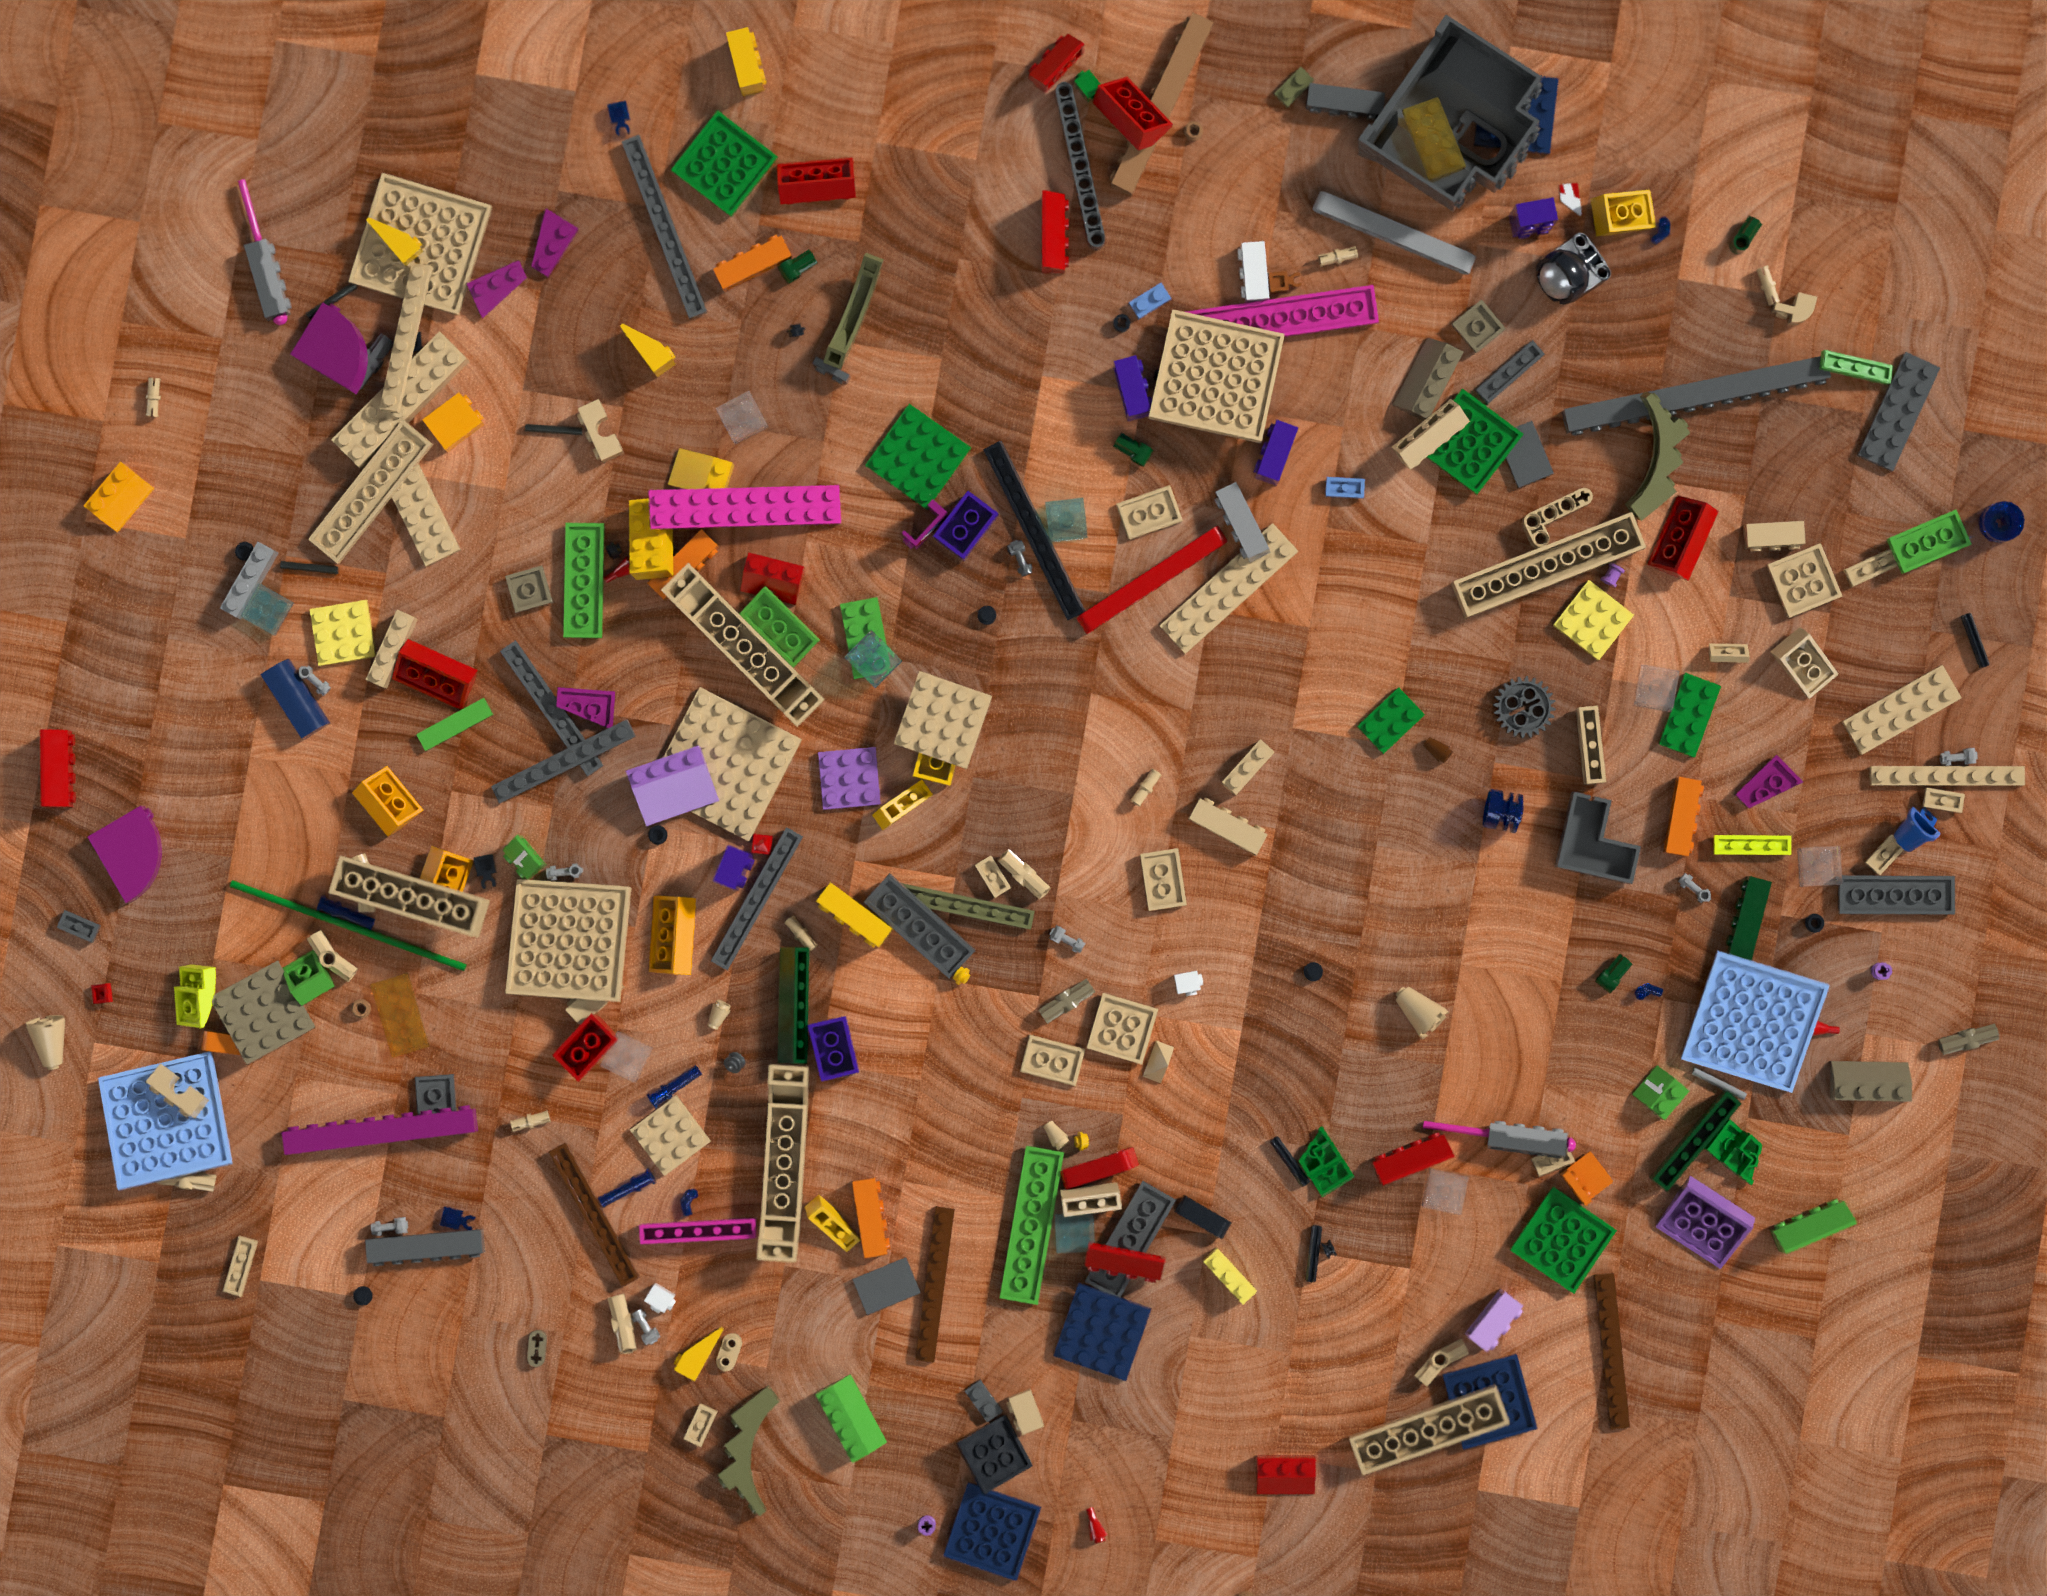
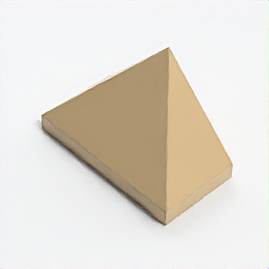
M1156 1041L1143 1077L1161 1083L1174 1047Z

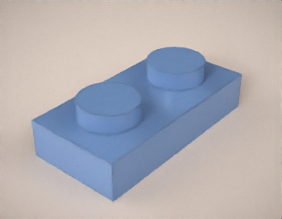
M1160 283L1130 301L1129 305L1137 318L1141 319L1170 301L1171 297L1163 284Z
M1326 477L1325 497L1364 499L1365 479Z

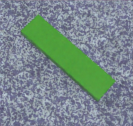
M1828 350L1821 351L1819 370L1885 385L1891 384L1893 365Z
M482 698L416 735L424 750L428 751L493 716V713L485 698Z

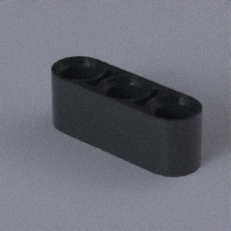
M1183 1195L1174 1211L1222 1240L1232 1224L1229 1220Z

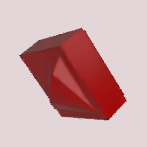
M753 834L751 853L771 855L773 836Z
M111 983L91 985L93 1004L113 1002Z

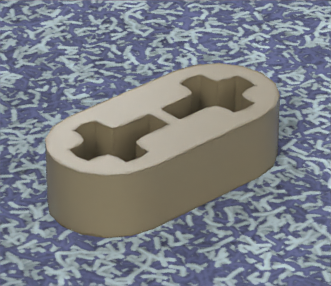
M535 1330L529 1336L527 1359L533 1367L541 1366L546 1359L547 1335L543 1330ZM537 1333L540 1334V1337H543V1340L539 1342V1347H536V1340H533ZM536 1350H539L538 1356L542 1357V1360H539L538 1363H535V1360L532 1359V1356L536 1354Z

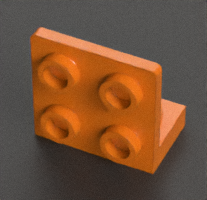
M1590 1151L1560 1173L1561 1177L1585 1206L1592 1202L1591 1199L1613 1183L1612 1178Z

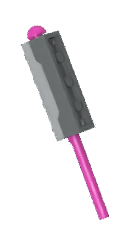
M245 179L238 181L255 241L244 245L265 318L268 321L273 320L277 325H283L287 322V315H291L289 309L292 306L289 298H286L284 294L286 285L284 280H280L279 277L281 268L279 262H275L273 256L276 254L274 245L267 239L261 238Z
M1424 1121L1423 1128L1489 1137L1487 1149L1564 1159L1566 1148L1568 1149L1567 1152H1572L1576 1147L1574 1139L1568 1138V1133H1564L1562 1129L1547 1131L1541 1126H1533L1532 1129L1525 1128L1524 1124L1515 1123L1514 1126L1506 1125V1122L1503 1121L1490 1123V1129Z

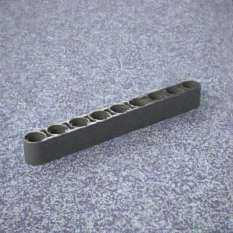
M1061 82L1056 87V100L1087 242L1092 250H1100L1105 244V234L1073 88L1069 83ZM1061 89H1067L1069 91V94L1067 96H1061L1059 94V91ZM1070 107L1073 109V113L1066 115L1063 109ZM1073 125L1078 130L1075 133H1069L1067 128ZM1073 144H1079L1081 146V150L1078 152H1074L1071 149V146ZM1078 162H1082L1086 167L1083 170H1077L1075 165ZM1081 181H1087L1090 186L1086 189H1082L1079 186V183ZM1086 199H1090L1094 204L1092 207H1085L1083 202ZM1095 218L1098 223L1095 226H1090L1087 220ZM1094 236H1098L1102 242L1100 244H1093L1091 239Z

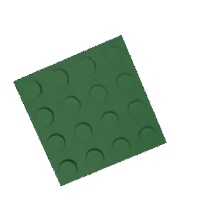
M717 110L671 171L732 218L776 162L778 156Z
M1462 388L1453 401L1461 407L1470 422L1426 458L1475 495H1478L1524 434Z
M909 404L865 466L928 510L929 502L937 498L972 447Z
M1552 1186L1510 1248V1251L1575 1294L1617 1230Z

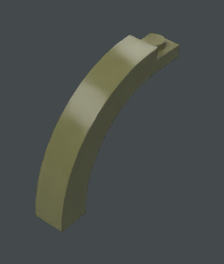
M865 253L849 302L836 333L828 346L823 363L842 369L868 310L884 259Z

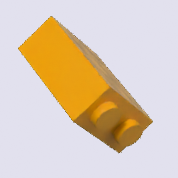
M459 392L422 419L447 452L484 426L481 421L484 417L478 410L474 411L471 408L472 402L466 394L462 396Z

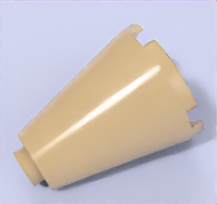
M1402 987L1396 993V1002L1422 1039L1428 1036L1426 1034L1428 1030L1433 1032L1446 1018L1445 1014L1449 1013L1444 1007L1410 987L1406 989Z
M49 1015L44 1019L38 1017L27 1021L26 1028L43 1067H47L48 1070L59 1068V1065L63 1063L64 1016Z

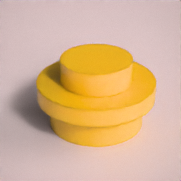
M960 967L954 974L953 979L957 985L965 984L970 978V970L968 968Z
M1078 1132L1077 1136L1074 1137V1145L1076 1148L1078 1147L1079 1151L1088 1149L1089 1140L1087 1133Z

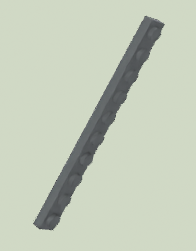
M637 135L621 141L688 317L692 319L707 313L641 137Z

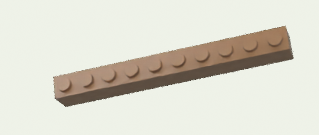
M1192 13L1191 17H1186L1183 24L1185 30L1183 34H1178L1174 43L1177 47L1175 51H1170L1166 60L1169 62L1167 68H1162L1158 77L1161 80L1158 86L1154 85L1150 93L1153 96L1151 102L1168 119L1213 27V21L1196 13ZM1127 141L1126 146L1128 149L1125 154H1121L1118 160L1120 166L1117 171L1114 170L1109 179L1112 181L1111 187L1132 197L1157 142L1151 147L1137 150Z

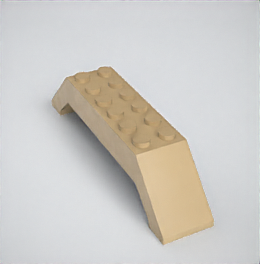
M689 563L661 589L797 727L825 700Z
M769 1065L768 1118L757 1260L796 1262L808 1117V1067Z

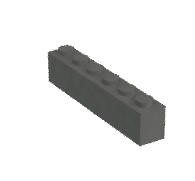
M483 1229L365 1240L367 1263H372L373 1266H382L387 1261H392V1265L403 1264V1260L410 1259L411 1263L423 1262V1258H430V1261H439L444 1256H449L450 1260L461 1259V1255L468 1254L469 1258L480 1257V1253L485 1252Z

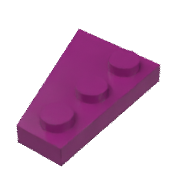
M546 209L531 267L549 278L579 229Z
M516 260L467 282V287L482 319L527 277L520 261Z
M557 687L556 707L606 728L613 726L614 691Z
M1775 755L1735 796L1749 809L1803 783V781L1778 755Z

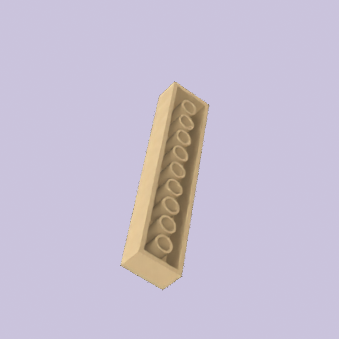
M1630 512L1453 581L1451 585L1464 618L1467 619L1645 549L1646 545L1634 515Z

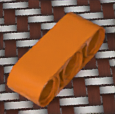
M203 1031L201 1050L241 1055L228 1033Z

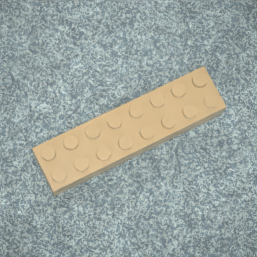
M439 331L411 360L400 414L385 412L379 409L383 387L331 440L359 468L363 469L402 420L409 423L470 361Z
M344 856L339 857L329 893L473 937H479L490 902L488 899Z
M1495 1384L1350 1435L1349 1440L1362 1475H1366L1508 1425L1509 1419Z

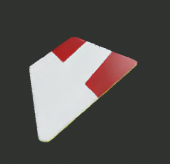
M1578 183L1559 185L1561 201L1581 216Z

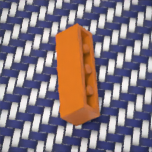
M774 235L768 238L767 242L762 245L760 243L750 247V251L746 253L739 252L735 254L733 259L728 262L723 260L717 263L713 270L723 291L726 292L793 258L782 235L779 237Z
M702 529L673 557V577L688 563L699 572L705 566L703 563L708 558L711 560L718 553L717 549L719 546ZM673 577L654 578L647 584L666 601L669 598L661 589Z
M1676 777L1663 853L1688 857L1689 853L1692 854L1694 842H1691L1692 835H1695L1697 830L1695 817L1699 815L1701 807L1698 804L1699 797H1702L1704 791L1701 780Z
M876 1177L854 1180L852 1184L864 1258L887 1255V1250H890L891 1246L889 1238H885L884 1231H887L888 1228L886 1219H882L881 1212L885 1211L883 1200H879L878 1195L879 1192H882L880 1181H876Z

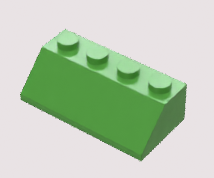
M1836 1198L1826 1202L1827 1206L1820 1208V1206L1810 1209V1213L1804 1216L1798 1214L1791 1217L1792 1221L1785 1223L1782 1221L1776 1223L1770 1232L1778 1251L1788 1254L1857 1224L1846 1203L1842 1200L1838 1201Z
M851 1374L816 1393V1397L852 1463L887 1443Z

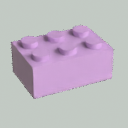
M1500 1289L1465 1332V1335L1486 1352L1489 1349L1493 1350L1499 1342L1497 1340L1501 1334L1505 1335L1510 1329V1322L1513 1319L1517 1320L1523 1311L1521 1309L1523 1306Z

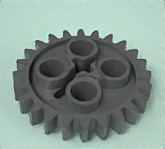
M1520 676L1517 677L1516 683L1513 679H1510V686L1504 683L1503 687L1505 690H1498L1501 696L1494 697L1499 701L1493 704L1494 707L1498 708L1493 714L1500 716L1496 719V722L1502 721L1503 723L1500 728L1508 727L1506 733L1512 730L1513 737H1516L1518 733H1520L1521 738H1524L1525 733H1527L1529 738L1532 737V732L1535 735H1539L1538 729L1545 731L1544 724L1551 725L1548 718L1555 717L1550 714V711L1556 710V708L1551 707L1555 700L1549 699L1553 693L1547 694L1546 691L1549 687L1542 688L1543 681L1536 684L1535 677L1531 682H1529L1528 676H1525L1524 681L1521 680ZM1526 689L1533 692L1531 700L1526 699L1524 696ZM1508 698L1516 700L1514 708H1510L1507 705ZM1536 699L1540 700L1539 703L1526 709L1527 712L1522 710L1512 716L1509 715V712L1521 707L1522 702L1526 705ZM1534 707H1539L1542 710L1540 717L1534 716L1532 712ZM1517 715L1524 717L1525 722L1523 725L1516 723L1515 718Z

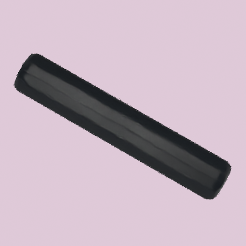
M1972 614L1962 615L1961 620L1979 668L1989 666L1990 663Z
M1278 1136L1274 1137L1270 1141L1271 1145L1300 1186H1306L1310 1180Z
M1312 1225L1305 1278L1307 1282H1316L1322 1227L1319 1225Z

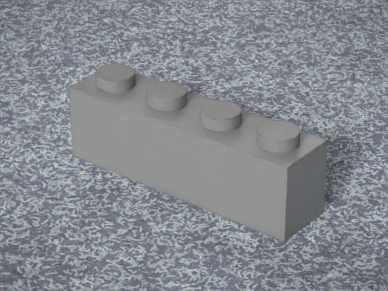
M1237 482L1216 491L1217 498L1214 500L1219 509L1223 508L1225 512L1223 518L1227 526H1232L1234 531L1231 534L1235 542L1239 541L1242 546L1239 549L1244 559L1248 558L1251 563L1269 554L1270 549Z
M257 542L220 609L236 618L242 619L279 553Z

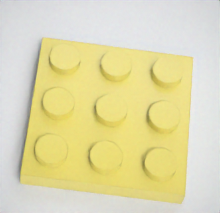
M1588 580L1553 626L1596 660H1600L1634 614Z
M368 600L310 609L319 666L376 657Z

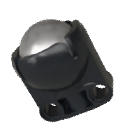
M1583 233L1575 234L1572 238L1545 254L1536 266V271H1539L1537 280L1541 289L1549 299L1554 302L1559 301V304L1562 305L1577 301L1603 284L1611 276V271L1590 239Z

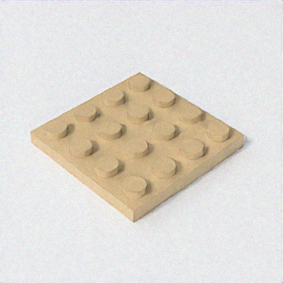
M919 671L894 744L967 769L992 696Z

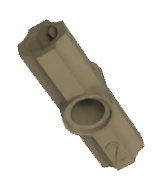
M1086 978L1073 988H1068L1056 996L1053 1001L1041 1007L1038 1011L1048 1024L1063 1013L1066 1014L1078 1006L1081 1001L1093 995L1095 991Z
M1995 1024L1976 1029L1969 1028L1959 1031L1958 1034L1938 1039V1045L1942 1055L1960 1050L1966 1051L1980 1047L1979 1045L1999 1040V1032Z

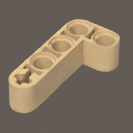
M1581 488L1527 514L1522 520V527L1531 545L1536 549L1546 546L1550 537L1545 525L1588 505L1593 499L1592 492L1588 488ZM1581 494L1587 496L1585 501L1580 500L1575 503V499L1579 498ZM1562 501L1569 502L1570 510H1564L1561 507ZM1546 509L1551 510L1553 512V518H1546L1544 516V511ZM1531 517L1535 519V527L1528 526V518ZM1536 535L1544 537L1543 544H1538L1535 541Z

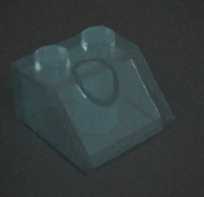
M1083 498L1045 502L1048 534L1051 542L1088 538Z
M872 630L844 657L874 688L902 662Z

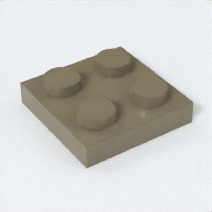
M1482 299L1452 323L1454 329L1475 354L1506 329Z
M543 566L505 576L515 613L553 603Z

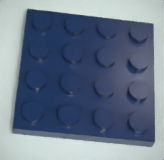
M1542 76V91L1536 100L1533 98L1530 103L1531 107L1527 113L1539 120L1540 130L1538 132L1539 136L1528 148L1527 152L1550 154L1559 78ZM1476 124L1474 146L1501 149V141Z
M1078 1283L1053 1356L1127 1381L1151 1308Z
M1517 1354L1442 1374L1449 1400L1496 1384L1509 1419L1508 1425L1461 1441L1463 1450L1538 1429Z
M968 1482L943 1556L1017 1581L1041 1506L995 1490L983 1495L977 1484Z

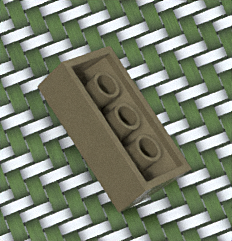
M1427 338L1393 406L1422 421L1427 419L1439 401L1463 351L1448 343Z
M1830 1061V1099L1912 1102V1079L1908 1062Z

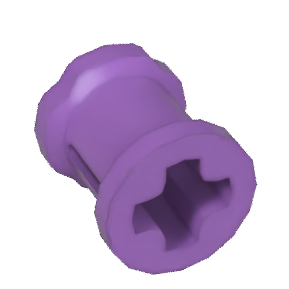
M1609 563L1608 571L1600 580L1616 588V582L1625 570L1616 564Z
M1876 963L1871 968V974L1875 979L1886 980L1892 974V968L1887 963ZM1885 968V972L1882 974L1878 973V970Z
M926 1515L919 1520L918 1529L923 1535H931L935 1530L936 1522L933 1517ZM925 1521L932 1524L929 1530H926V1527H922Z

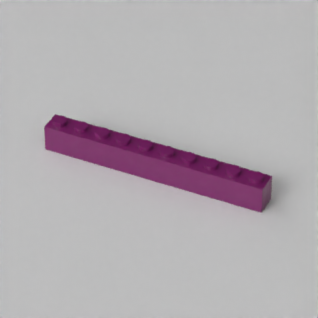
M470 1105L459 1106L457 1111H451V1108L439 1109L440 1113H432V1110L420 1111V1115L413 1116V1112L401 1113L399 1118H394V1114L384 1115L382 1120H375V1117L363 1118V1122L357 1123L356 1119L344 1120V1124L337 1125V1121L326 1122L324 1127H318V1124L306 1125L307 1129H299V1126L287 1127L288 1131L282 1132L284 1155L477 1132L476 1108L470 1109Z

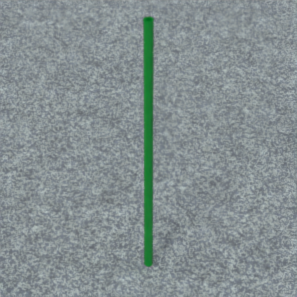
M231 881L230 887L461 971L466 969L467 964L240 882Z

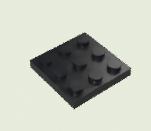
M1006 1415L999 1417L955 1443L983 1495L1033 1466Z

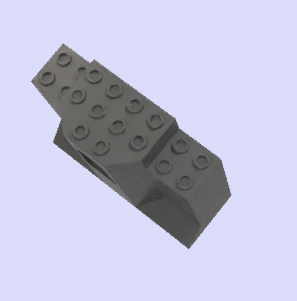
M1445 15L1435 29V36L1374 123L1372 125L1369 124L1359 137L1358 155L1378 162L1454 212L1456 208L1460 209L1466 199L1464 197L1466 193L1473 191L1476 186L1475 182L1495 193L1498 189L1501 190L1508 178L1512 179L1517 171L1518 163L1522 164L1528 155L1526 153L1530 144L1534 143L1539 136V120L1527 112L1531 107L1532 99L1536 100L1542 91V76L1456 20ZM1472 122L1487 130L1501 141V149L1494 158L1483 159L1458 143ZM1462 125H1464V127L1462 128V130H1461L1460 133L1458 134V133H1457L1458 130L1460 129V127H1461Z

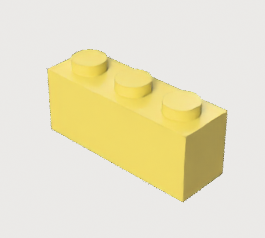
M1217 1247L1203 1259V1262L1242 1304L1246 1303L1257 1292Z

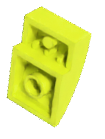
M192 964L180 966V986L174 987L176 1023L182 1026L203 1028L212 1008L216 983V967Z

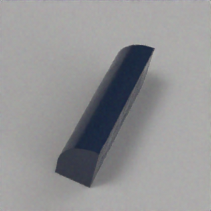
M290 659L284 660L260 674L301 739L306 740L330 724V721L303 679L299 677V673Z

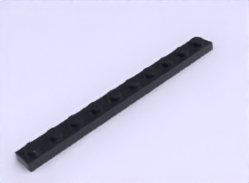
M998 441L983 449L1067 621L1083 614L1086 611L1003 442Z

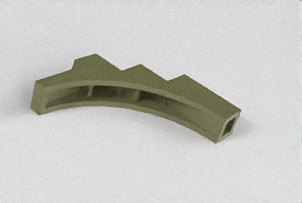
M1644 392L1640 398L1647 408L1652 422L1654 435L1653 456L1643 483L1625 503L1628 510L1633 513L1634 518L1640 521L1645 519L1677 492L1674 488V482L1667 476L1684 463L1680 458L1682 456L1681 453L1674 446L1690 434L1686 421L1683 418L1672 417L1670 412L1659 404L1661 402L1659 397L1655 393Z
M769 1385L732 1413V1424L737 1429L741 1428L742 1431L724 1445L726 1447L724 1450L730 1459L734 1457L735 1461L718 1474L720 1477L718 1481L722 1487L731 1490L736 1486L738 1488L736 1490L738 1495L742 1499L746 1498L750 1503L748 1505L749 1509L754 1515L757 1513L759 1516L764 1514L767 1508L760 1499L753 1482L751 1451L761 1422L780 1402V1399Z

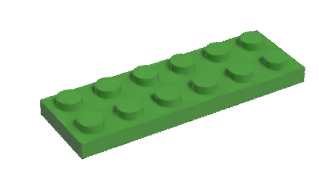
M566 523L564 638H603L604 523Z

